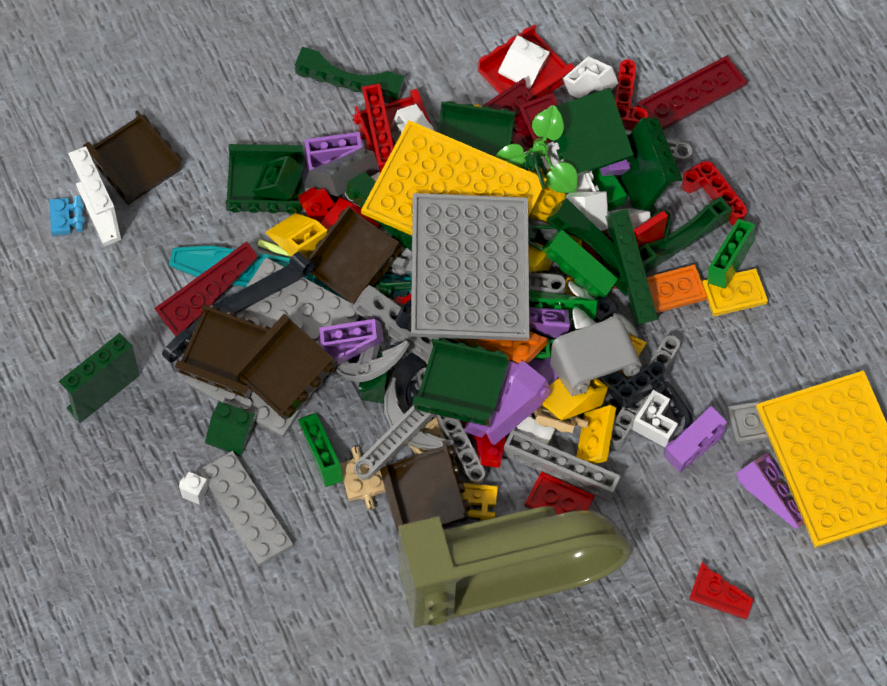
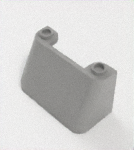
M619 317L561 335L552 343L550 365L572 397L585 393L590 385V380L623 369L626 376H634L641 371L639 357L626 327Z

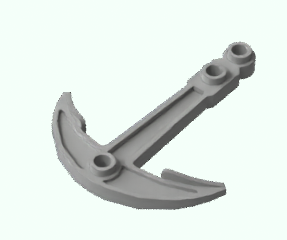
M395 293L392 297H389V299H393L395 297ZM404 341L391 349L383 351L382 355L384 357L377 358L380 346L378 344L362 352L357 363L345 361L337 365L335 370L346 380L354 382L372 380L384 374L395 365L405 353L410 343Z
M393 377L388 384L384 397L385 415L390 427L404 415L399 408L400 403L396 388L397 379ZM419 431L418 434L414 435L413 439L409 440L408 444L415 448L433 450L442 447V441L444 440L448 446L454 445L453 440L439 438L429 433L425 435Z

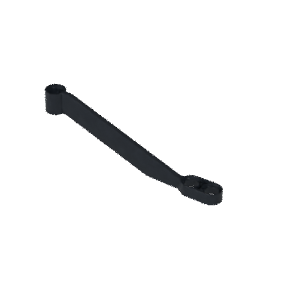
M296 252L290 258L289 264L284 268L213 306L219 308V311L223 313L231 312L237 314L297 282L302 276L309 275L315 265L304 254ZM200 317L189 328L181 331L164 348L162 356L168 362L176 361L185 352Z

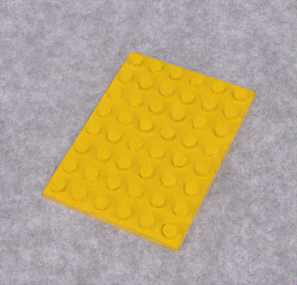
M408 120L361 209V214L412 235L413 193L528 198L529 218L543 188L541 187L538 175Z
M864 370L756 405L757 412L814 548L887 525V422Z

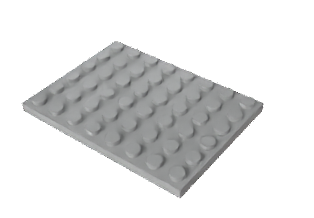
M413 193L411 337L529 341L528 198Z
M265 258L246 287L284 267ZM303 277L297 282L235 314L237 318L242 320L248 318L254 321L256 325H267L269 327H272L285 314L319 346H321L320 327L358 322L361 315L352 310L354 306L352 303ZM188 376L184 381L186 385L217 402L221 401L254 413L258 425L284 438L306 402L300 404L296 408L295 414L291 418L284 420L253 391L249 399Z

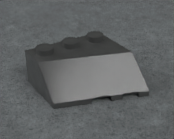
M360 148L351 154L311 169L308 172L304 186L306 188L314 187L316 190L325 188L328 194L339 196L346 192L348 181L362 172H366L370 177L379 172L374 151Z

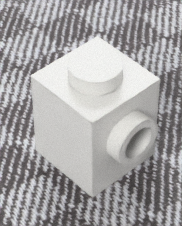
M188 472L186 478L183 477L179 484L182 498L200 505L208 490L207 479Z

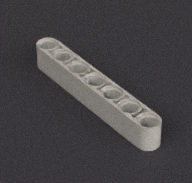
M675 336L665 337L648 365L660 360L664 361L667 373L678 354L680 346L678 338ZM666 346H672L674 349H668ZM650 394L634 405L639 409L622 407L613 423L612 436H618L620 440L611 438L610 449L618 450L624 445L632 431L635 418ZM621 421H627L629 424L624 425Z
M422 368L418 372L417 384L419 389L421 387L422 379L424 377L426 368ZM436 415L435 417L445 439L453 440L454 445H452L455 452L454 458L468 484L483 485L485 470L480 465V460L460 421ZM451 425L454 426L455 429L449 430L446 427ZM462 442L464 445L457 446L455 443ZM470 458L472 461L467 463L463 459ZM476 474L479 475L481 478L474 479L471 476Z

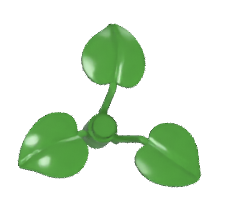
M552 105L536 115L533 120L532 128L534 133L539 137H543L533 142V148H530L526 154H523L524 151L521 145L509 144L503 147L495 157L524 169L522 163L526 162L525 156L531 153H539L540 156H545L552 170L546 174L547 185L556 192L570 193L577 189L576 169L567 162H560L554 168L547 153L548 143L546 139L557 140L561 137L564 130L562 116L556 106Z

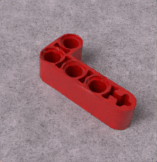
M625 59L620 63L615 95L617 109L620 116H623L621 120L624 129L627 130L634 129L640 121L637 118H648V112L644 108L631 106L636 64L630 59Z
M704 161L684 172L681 187L685 192L692 193L703 187L713 201L719 197L729 200L726 203L732 208L730 224L734 225L737 219L745 220L747 213L745 204L713 163Z

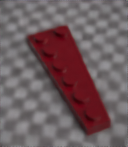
M246 241L155 307V311L176 337L181 331L189 328L202 315V305L207 307L212 305L259 258Z

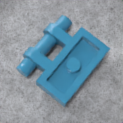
M75 196L73 204H69L68 198L49 200L52 236L71 234V227H76L77 232L83 231L85 218L82 215L84 203L81 196ZM75 212V217L70 219V213Z

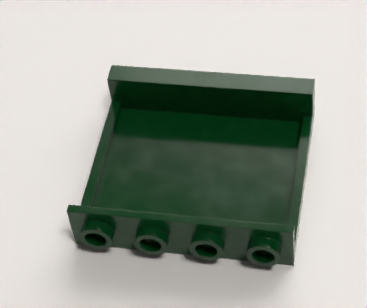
M611 88L556 106L562 116L564 130L561 137L553 140V143H558L559 149L556 152L559 161L563 160L573 165L577 176L627 160V163L635 161Z
M442 101L437 132L495 157L503 147L511 144L515 112H511L508 109L498 110L488 106L477 107L472 104L463 105L456 104L453 101Z
M658 117L641 118L628 135L635 161L630 162V169L621 175L633 208L649 211L650 217L656 213L653 204L671 182L683 180Z
M229 144L226 211L233 213L240 211L250 213L268 212L272 214L277 212L301 213V202L298 196L302 194L303 172L292 199L277 201L254 194L252 191L265 161L289 155L303 167V145Z
M119 333L59 380V383L67 390L71 403L67 407V411L79 424L139 377L133 345Z
M443 338L438 340L432 339L433 348L418 396H414L412 402L414 409L491 427L510 364L508 355L501 351H487L483 347H468L467 344L461 342L457 344L450 343Z

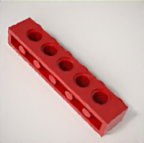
M379 83L362 87L379 172L381 173L394 146Z

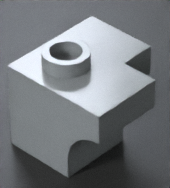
M404 247L403 251L391 265L396 275L412 277V252L407 247Z

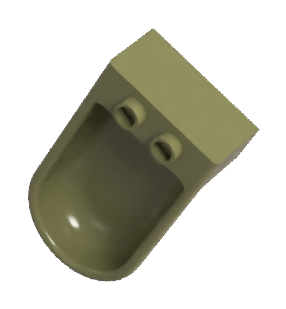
M539 507L443 530L440 517L437 516L399 526L398 570L415 628L423 625H440L452 618L590 584L610 575L623 566L630 558L632 548L629 540L621 536L618 527L610 518L594 511H571L557 514L553 507Z

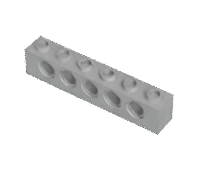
M368 285L358 297L352 310L366 320L376 319L382 322L383 332L400 344L408 341L410 344L407 349L428 363L433 348L432 339L438 340L439 338L411 337V328H409L410 331L402 329L395 322L401 307L392 299L381 294L378 289Z
M514 430L511 431L504 445L503 456L542 471L606 500L612 501L618 488L620 475Z

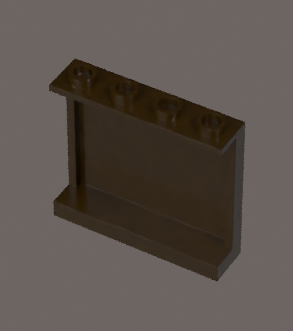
M138 110L135 111V119L92 146L90 142L83 145V147L87 148L95 167L127 205L182 170L181 156L177 152L174 153L169 142L160 137L158 129L156 127L152 128L148 118L144 114L141 115Z
M347 206L345 210L341 211L335 224L329 227L323 240L317 243L313 253L307 257L315 265L310 274L354 305L368 285L375 288L404 247L396 239L385 234Z
M202 305L203 313L181 361L177 360L175 369L182 375L249 399L252 390L231 371L271 327L256 325L254 321L248 318L242 320L231 312L223 313L219 311V308L212 305L208 307Z
M283 314L231 372L255 392L280 417L286 420L295 414L296 408L300 404L308 400L309 394L313 389H317L322 384L324 377L335 370L338 362L288 316Z
M445 440L442 441V447L391 465L387 463L385 467L380 469L398 536L400 525L439 516L442 527L470 518L468 511L471 510V507L463 495L466 490L463 482L459 481L458 475L461 474L457 463L454 464L453 460L455 452L452 445L448 446Z

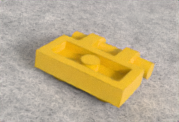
M463 483L466 490L463 493L464 499H467L470 505L482 506L481 511H468L470 518L481 519L480 521L495 518V512H488L487 510L488 507L496 508L498 487Z

